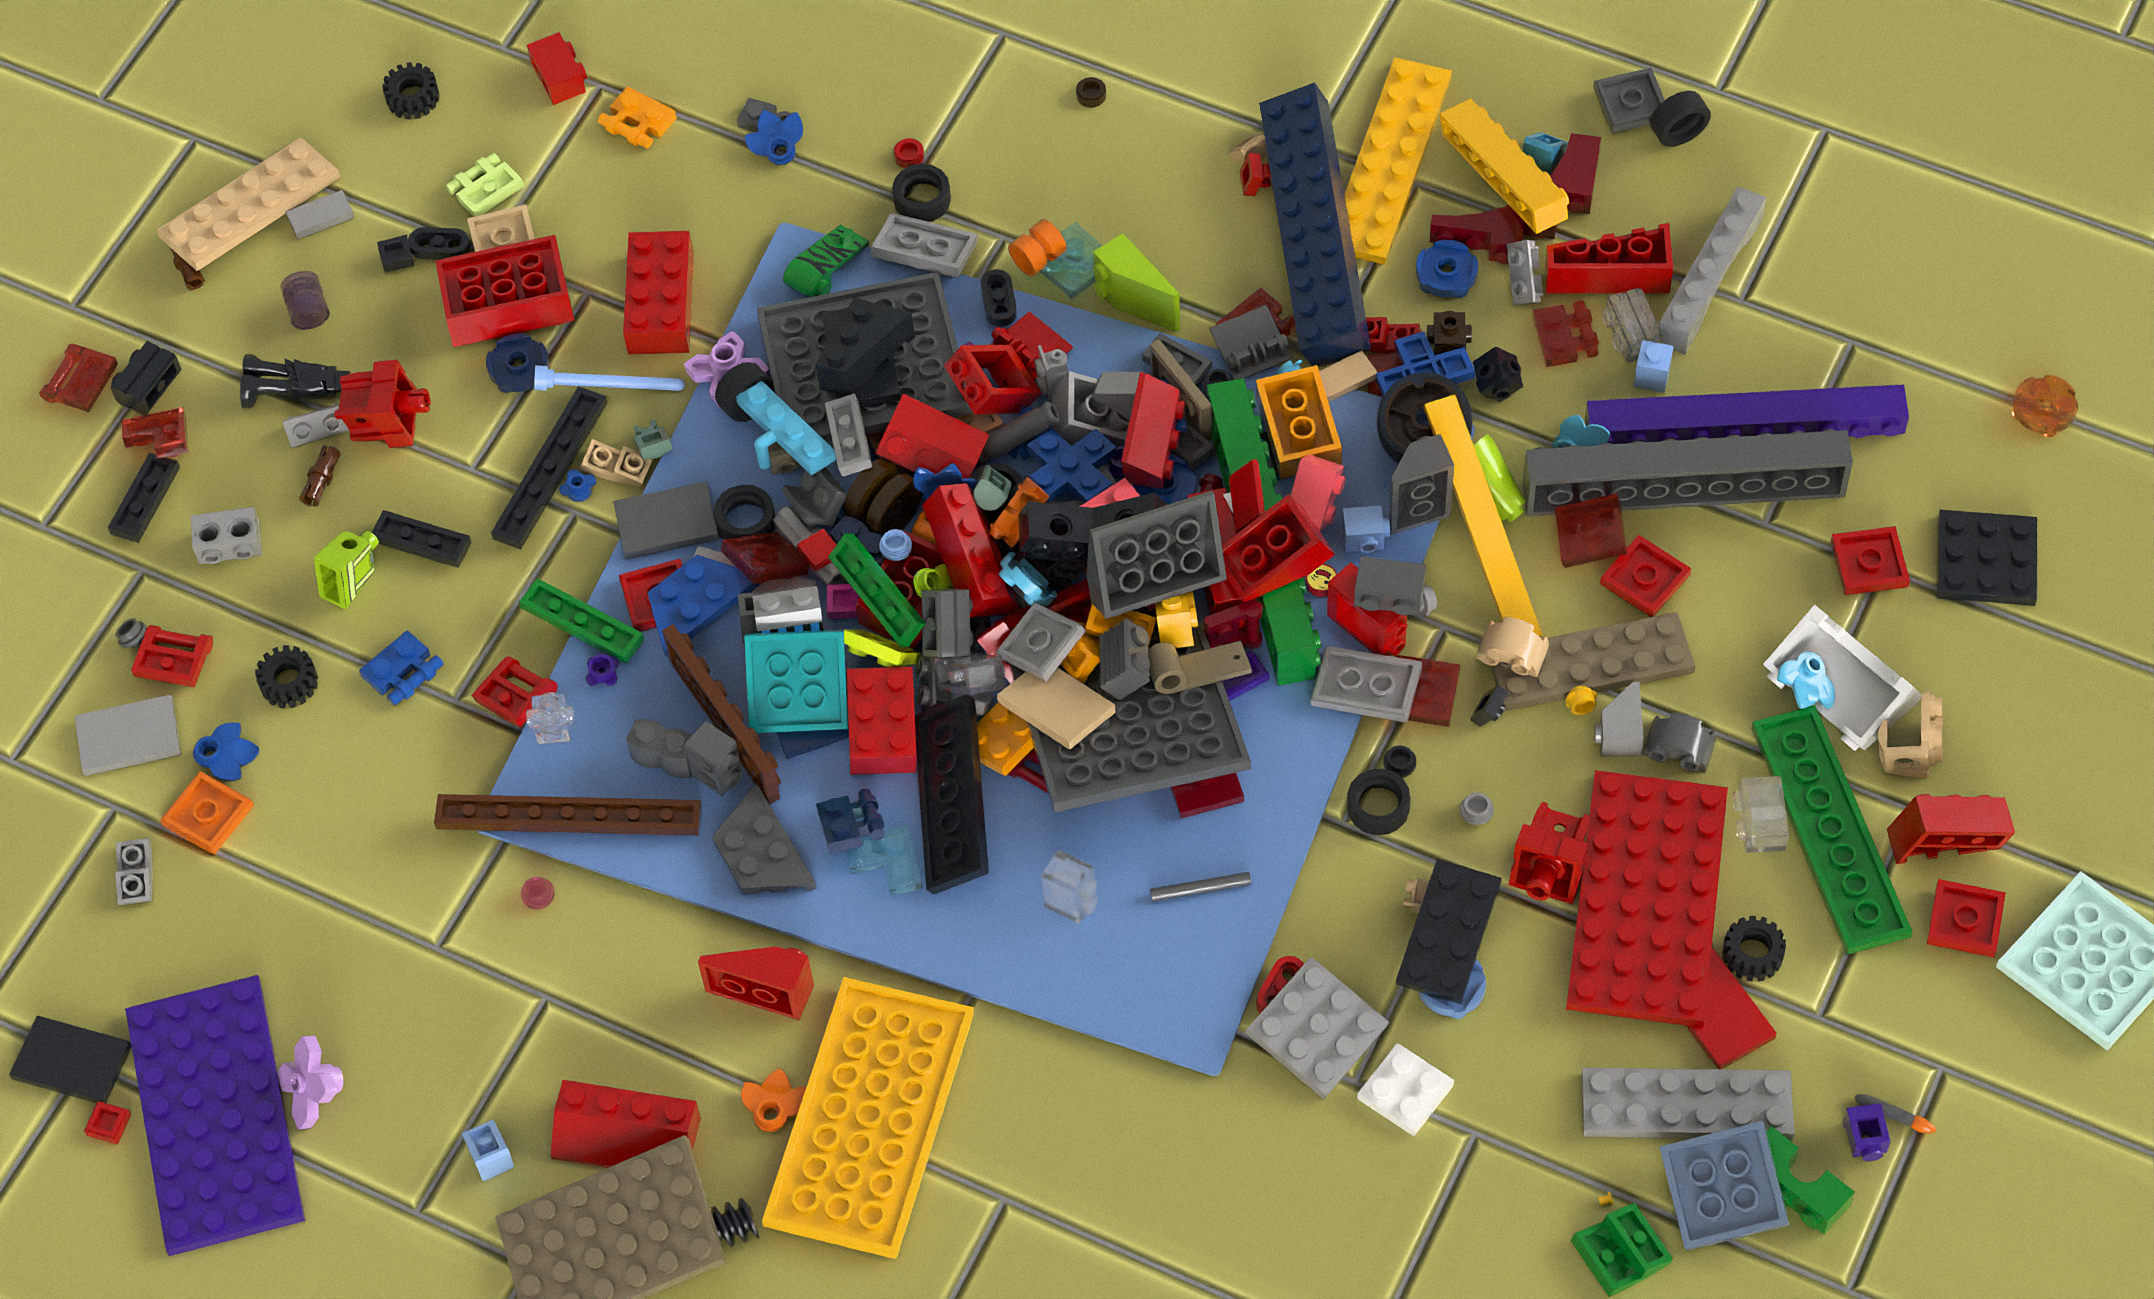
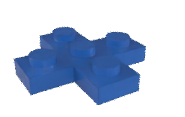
M1424 331L1395 340V350L1402 366L1376 373V383L1382 397H1384L1385 393L1395 382L1414 373L1429 372L1440 374L1456 384L1475 378V369L1465 347L1434 355Z
M1050 428L1027 444L1028 453L1042 465L1040 469L1028 477L1033 478L1037 485L1050 496L1048 498L1050 502L1069 490L1081 502L1086 503L1113 485L1098 468L1117 455V448L1097 429L1072 446L1053 428Z

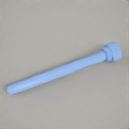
M535 365L534 390L547 391V388H553V385L681 391L685 387V382L679 378L555 373L554 369H548V366Z

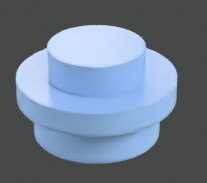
M889 530L880 540V552L888 560H902L912 550L911 539L901 530Z

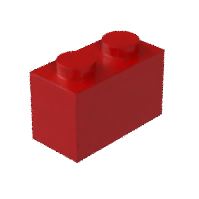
M560 32L527 44L530 62L553 105L586 92L584 80L587 79V74L581 62H575L576 54L570 41H564Z

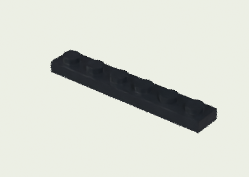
M579 386L577 387L491 532L493 540L520 550L522 549L606 407V396Z

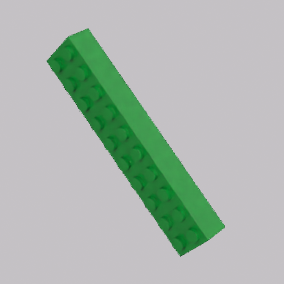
M1244 378L1206 385L1207 400L1211 403L1212 441L1215 446L1226 493H1230V476L1249 461L1257 459L1266 512L1279 502L1282 496L1275 492L1274 487L1277 486L1274 468L1268 467L1267 460H1270L1267 442L1261 441L1260 434H1263L1260 416L1254 415L1253 408L1256 405L1253 390H1247ZM1304 577L1263 594L1256 599L1262 604L1263 608L1260 622L1277 686L1316 679V666L1321 665L1318 650L1321 649V641L1318 630L1312 629L1311 621H1314L1311 603L1305 602L1303 594H1306Z

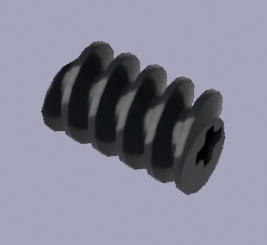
M743 1198L738 1199L737 1210L729 1202H726L724 1214H721L716 1206L711 1207V1213L721 1243L725 1239L728 1245L733 1247L736 1235L740 1237L743 1243L748 1242L749 1231H752L757 1239L760 1238L751 1207L748 1206Z

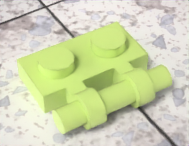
M495 153L487 158L481 157L475 161V166L464 173L460 171L453 176L454 180L445 185L450 195L456 193L458 202L473 217L483 215L524 187L520 176L505 161L501 163Z

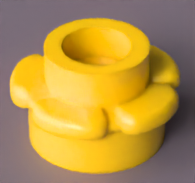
M1576 686L1566 696V706L1575 715L1590 713L1597 705L1595 700L1597 693L1586 686Z

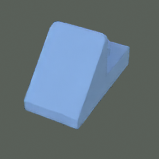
M493 1119L461 1133L482 1181H486L514 1168L509 1150Z

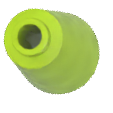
M1486 434L1474 444V448L1501 522L1507 519L1511 523L1525 511L1521 505L1526 501L1494 439L1489 434Z

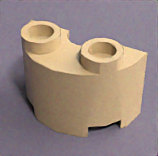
M1504 617L1501 623H1494L1491 620L1487 625L1475 659H1479L1490 666H1496L1499 662H1505L1510 664L1511 669L1519 675L1537 677L1549 647L1548 638L1546 636L1540 638V636L1533 632L1535 626L1520 619Z

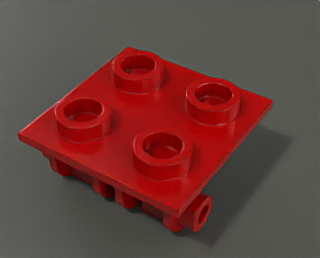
M1030 311L1009 329L996 327L991 333V337L994 339L990 345H1011L1034 381L1038 377L1034 360L1039 359V345H1041L1043 353L1060 349L1067 354L1073 349L1071 344Z

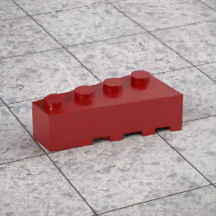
M1659 224L1658 229L1645 231L1644 227L1632 229L1631 234L1615 237L1614 233L1604 234L1599 240L1590 242L1583 238L1547 245L1544 269L1546 294L1670 293L1673 275L1670 224Z

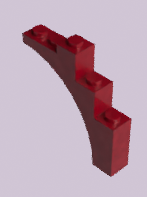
M1571 133L1566 152L1550 175L1552 182L1558 188H1563L1569 198L1567 211L1590 214L1601 137ZM1509 205L1477 214L1459 216L1432 214L1429 242L1434 243L1440 240L1458 241L1472 250H1489V261L1509 264L1507 244L1523 241L1524 235L1555 239L1557 224L1536 234Z

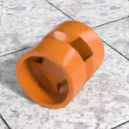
M1041 219L1029 229V236L1022 234L1008 246L1014 263L1022 272L1030 277L1035 276L1047 266V261H1054L1067 250L1066 242L1059 230L1045 219Z

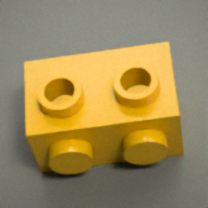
M1193 591L1156 602L1155 608L1160 643H1170L1175 648L1194 646L1192 627H1198Z

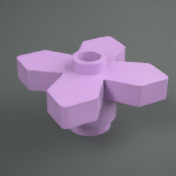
M733 331L718 340V344L713 347L710 355L697 354L684 363L686 373L695 383L712 382L709 390L710 398L717 406L718 404L715 399L716 388L722 377L733 367L746 362L754 363L770 377L768 366L760 358H743L745 351L744 342Z
M315 1035L302 1036L294 1047L295 1062L283 1063L277 1071L281 1090L294 1093L291 1114L298 1129L312 1128L319 1118L318 1103L330 1102L343 1087V1074L340 1068L329 1063L320 1064L322 1050Z

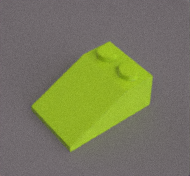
M1124 233L1093 251L1094 265L1092 269L1095 276L1093 287L1102 300L1106 299L1116 309L1174 332L1180 329L1179 292Z

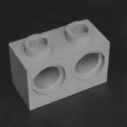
M254 507L191 516L192 548L199 564H216L225 560L249 559L252 556L262 555L261 525Z

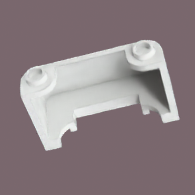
M1816 605L1809 610L1763 664L1771 671L1767 677L1782 689L1786 684L1777 680L1780 666L1786 661L1796 660L1798 655L1806 651L1817 654L1824 663L1825 675L1834 686L1835 701L1830 709L1822 706L1819 701H1816L1811 706L1815 705L1819 713L1844 733L1840 739L1854 751L1859 747L1866 750L1878 739V730L1883 720H1887L1888 729L1891 728L1921 699V693L1883 663Z

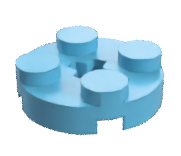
M1009 552L1000 562L1003 568L999 572L1000 577L1012 587L1016 584L1024 592L1023 598L1031 606L1035 602L1048 607L1057 597L1056 591L1054 590L1050 594L1046 589L1050 584L1048 580L1024 558L1019 563L1012 559L1016 553Z

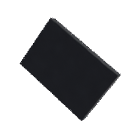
M37 1015L9 1075L12 1080L97 1103V1101L106 1103L132 1046L128 1040Z

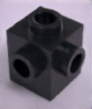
M1495 346L1473 361L1477 379L1476 385L1479 392L1483 395L1501 402L1523 387L1521 367L1516 355Z

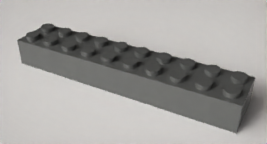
M1828 429L1822 432L1809 433L1795 431L1790 434L1776 435L1763 433L1758 436L1743 437L1731 435L1726 438L1708 439L1706 437H1699L1694 440L1678 441L1666 439L1661 442L1645 443L1634 441L1628 444L1602 443L1596 446L1537 447L1526 450L1523 492L1526 501V517L1845 497L1853 464L1848 431Z

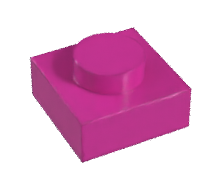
M850 584L827 585L828 619L857 618L855 604L860 596Z

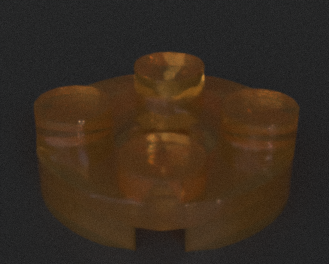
M2045 375L2044 378L2034 379L2035 376L2029 377L2022 381L2016 389L2012 415L2027 429L2040 433L2044 437H2053L2057 432L2068 428L2074 421L2078 410V402L2075 398L2076 393L2068 382L2057 376ZM2046 400L2050 401V408L2041 407L2038 401L2042 403L2046 402Z

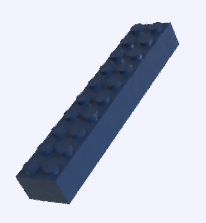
M1314 82L1260 102L1259 105L1299 350L1311 366L1317 365L1320 367L1349 357L1361 350L1371 349L1329 103Z

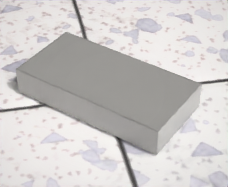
M343 190L286 211L297 239L354 218Z

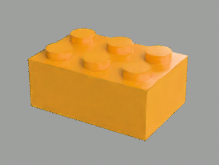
M1315 365L1257 379L1256 398L1280 479L1296 476L1300 460L1308 454L1342 465V446L1318 366Z

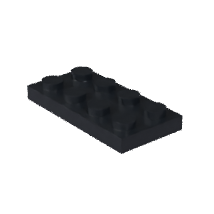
M1440 859L1436 860L1396 978V985L1462 1004L1502 883L1501 877Z

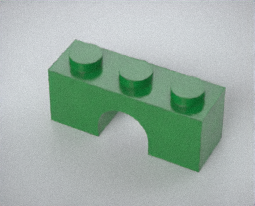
M1771 1126L1766 1131L1785 1207L1789 1206L1797 1212L1801 1220L1812 1229L1817 1228L1825 1234L1851 1206L1855 1191L1828 1170L1813 1182H1803L1796 1179L1791 1174L1789 1168L1796 1161L1799 1147Z

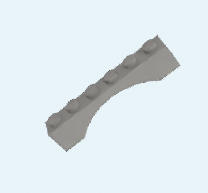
M1739 186L1736 188L1661 318L1657 343L1674 346V350L1686 354L1700 329L1710 303L1727 270L1740 250L1750 242L1761 223L1766 197Z

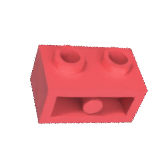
M1308 454L1300 460L1291 496L1305 508L1319 531H1321L1328 524L1331 525L1335 519L1337 507L1333 505L1336 494L1340 495L1345 485L1346 477L1342 476L1345 466Z

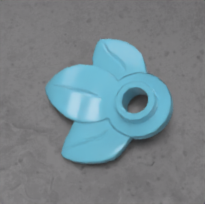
M1579 414L1567 417L1560 425V435L1553 441L1552 448L1566 447L1565 444L1569 446H1596L1607 443L1610 432L1599 424L1585 426Z
M1806 651L1798 655L1796 660L1786 661L1780 666L1777 680L1783 684L1792 685L1800 709L1807 708L1816 701H1819L1827 709L1833 706L1835 689L1832 682L1825 675L1824 663L1817 654Z

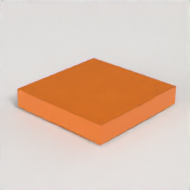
M199 771L161 818L160 822L163 827L215 855L253 808L254 804L251 799Z

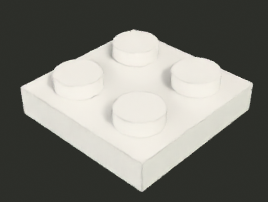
M1397 1043L1358 1092L1357 1099L1412 1136H1415L1453 1087L1454 1080Z

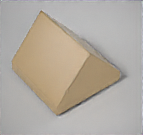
M1264 134L1248 136L1229 150V156L1241 167L1248 153L1260 154L1261 159L1268 155Z

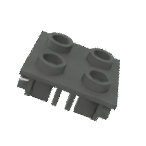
M1266 305L1209 328L1233 380L1247 378L1292 359L1287 349V346H1289L1288 340L1284 334H1280Z

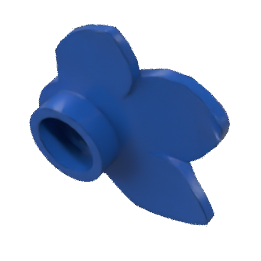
M763 110L758 120V132L745 135L746 144L755 155L767 156L769 161L775 165H786L795 157V144L803 136L802 120L797 112L790 114L782 121L775 114ZM779 147L786 148V153L777 155L776 150Z
M954 463L948 465L937 474L918 467L913 476L914 486L924 494L925 501L939 486L967 483L974 491L977 483L976 479L962 478L961 472Z
M233 722L218 726L211 736L198 740L193 750V756L198 765L210 768L215 778L224 781H236L241 779L242 776L240 766H245L252 762L260 750L254 743L239 738L241 725L240 723ZM211 751H214V752H215L214 754H212V755H210V756H206V754H207L208 752H211Z

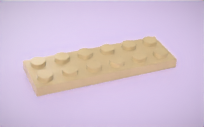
M300 137L158 228V236L190 266L198 271L286 214V211L297 207L340 179L339 170Z

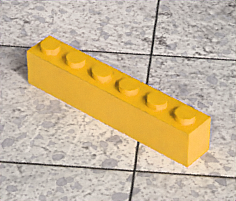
M1470 98L1440 113L1443 137L1536 234L1568 219L1567 205L1569 204V198L1564 189L1558 188L1552 182L1549 174L1546 171L1542 172L1536 166L1534 159L1520 149L1515 139H1510L1505 134L1502 126L1499 123H1495L1489 117L1484 107H1479Z

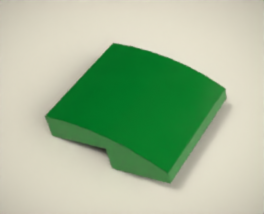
M1635 1202L1608 1213L1602 1222L1576 1232L1571 1239V1242L1608 1297L1618 1294L1648 1278L1673 1260Z

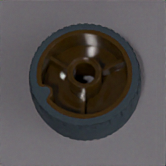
M1420 372L1399 379L1398 382H1395L1389 388L1379 405L1377 431L1384 450L1393 461L1399 464L1410 443L1424 436H1434L1430 424L1422 426L1418 424L1416 418L1419 415L1426 414L1423 407L1425 404L1451 395H1455L1471 436L1473 423L1471 407L1464 392L1456 383L1440 374Z

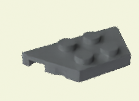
M758 784L753 786L712 836L715 847L743 894H757L762 891H770L772 893L785 892V888L805 887L806 891L816 889L813 877Z

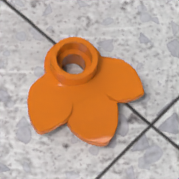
M779 1068L772 1072L761 1086L752 1082H745L741 1092L742 1103L753 1113L754 1122L759 1129L765 1132H775L786 1124L788 1118L797 1116L806 1087L792 1089L788 1077ZM769 1113L777 1115L775 1119H765V1116Z

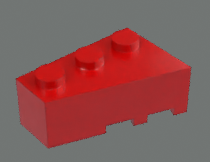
M1920 794L1912 799L1886 829L1896 864L1907 863L1908 856L1926 854L1927 860L1938 858V852L1957 849L1958 855L2001 849L2015 834L2005 797H1991L1989 795L1961 797L1958 794L1944 797Z

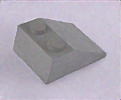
M1068 371L1052 389V404L1060 416L1059 424L1056 426L1052 425V428L1071 446L1095 429L1102 433L1116 447L1125 446L1130 420L1091 397L1099 379Z

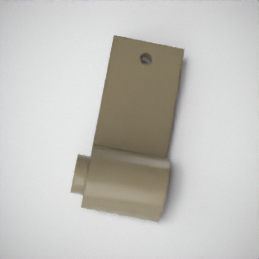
M1241 641L1183 656H1178L1175 646L1170 643L1154 644L1147 651L1152 681L1156 690L1163 694L1176 693L1252 673Z

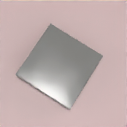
M1034 602L995 653L1000 659L1047 682L1085 633V629L1081 624Z

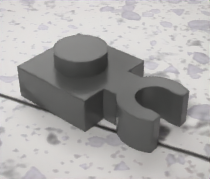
M748 98L737 119L739 128L758 132V120L763 110L775 114L782 121L792 113L787 111L777 113L776 105Z

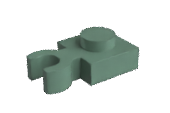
M655 420L650 421L651 425L648 428L641 429L638 425L634 426L636 435L634 440L643 460L647 458L656 459L663 456L666 452L673 450L670 438L664 427L658 428Z

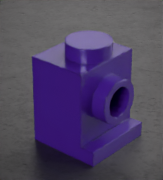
M1881 1103L1846 1108L1842 1123L1843 1127L1846 1128L1852 1157L1862 1156V1160L1867 1162L1882 1158L1883 1153L1888 1151L1890 1137ZM1864 1135H1865V1136H1868V1137H1870V1138H1863V1139H1861V1136H1864Z

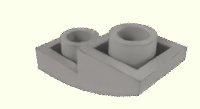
M144 838L115 842L118 872H115L118 905L152 901L153 864L151 840Z

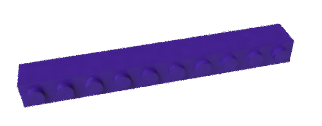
M1904 384L1587 401L1585 414L1586 425L1599 424L1609 430L1610 437L1607 443L1628 444L1634 441H1642L1644 443L1661 442L1666 439H1674L1676 441L1694 440L1699 437H1706L1708 439L1726 438L1731 435H1738L1740 437L1758 436L1763 433L1776 435L1790 434L1795 431L1809 433L1822 432L1828 429L1836 431L1847 430L1848 437L1852 436L1855 438L1869 435L1895 436L1905 434L1909 419Z

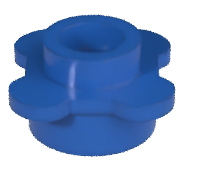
M572 469L568 471L565 483L560 485V493L563 496H568L575 502L585 501L592 493L591 487L596 484V478L591 474L584 475L579 473L577 469Z

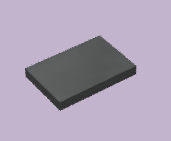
M707 481L613 501L625 559L719 540Z

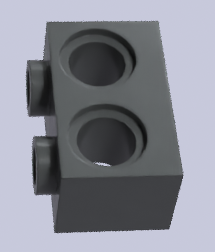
M705 721L684 744L688 762L694 778L723 796L729 788L733 789L742 778L743 770L738 747L734 739Z

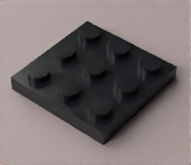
M1940 509L1938 514L1937 598L2035 606L2037 601V517Z

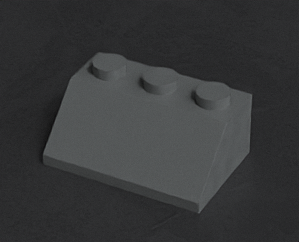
M1441 434L1432 437L1424 436L1410 443L1391 477L1389 508L1390 535L1451 517L1454 462Z

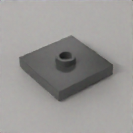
M1652 68L1594 81L1593 88L1612 133L1650 125L1652 113L1659 104L1665 101Z

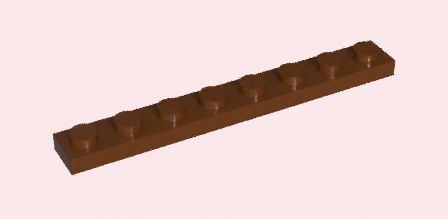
M438 794L434 825L439 830L699 836L702 804L701 800Z

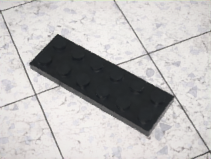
M969 694L915 715L926 890L934 895L989 874L975 698Z

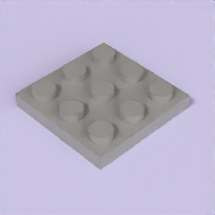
M1310 957L1247 1028L1245 1033L1322 1099H1325L1390 1022L1313 957Z

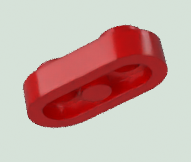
M1284 956L1276 961L1256 998V1008L1260 1014L1268 1006L1267 1001L1273 1000L1290 981L1286 980L1282 974L1289 973L1294 976L1304 965L1299 958Z

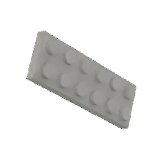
M1582 1068L1583 1137L1696 1138L1763 1121L1766 1131L1772 1126L1786 1138L1793 1140L1794 1119L1791 1071Z

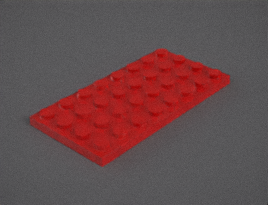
M1595 770L1589 814L1590 820L1586 839L1588 848L1583 864L1566 1010L1685 1026L1704 1025L1728 787Z

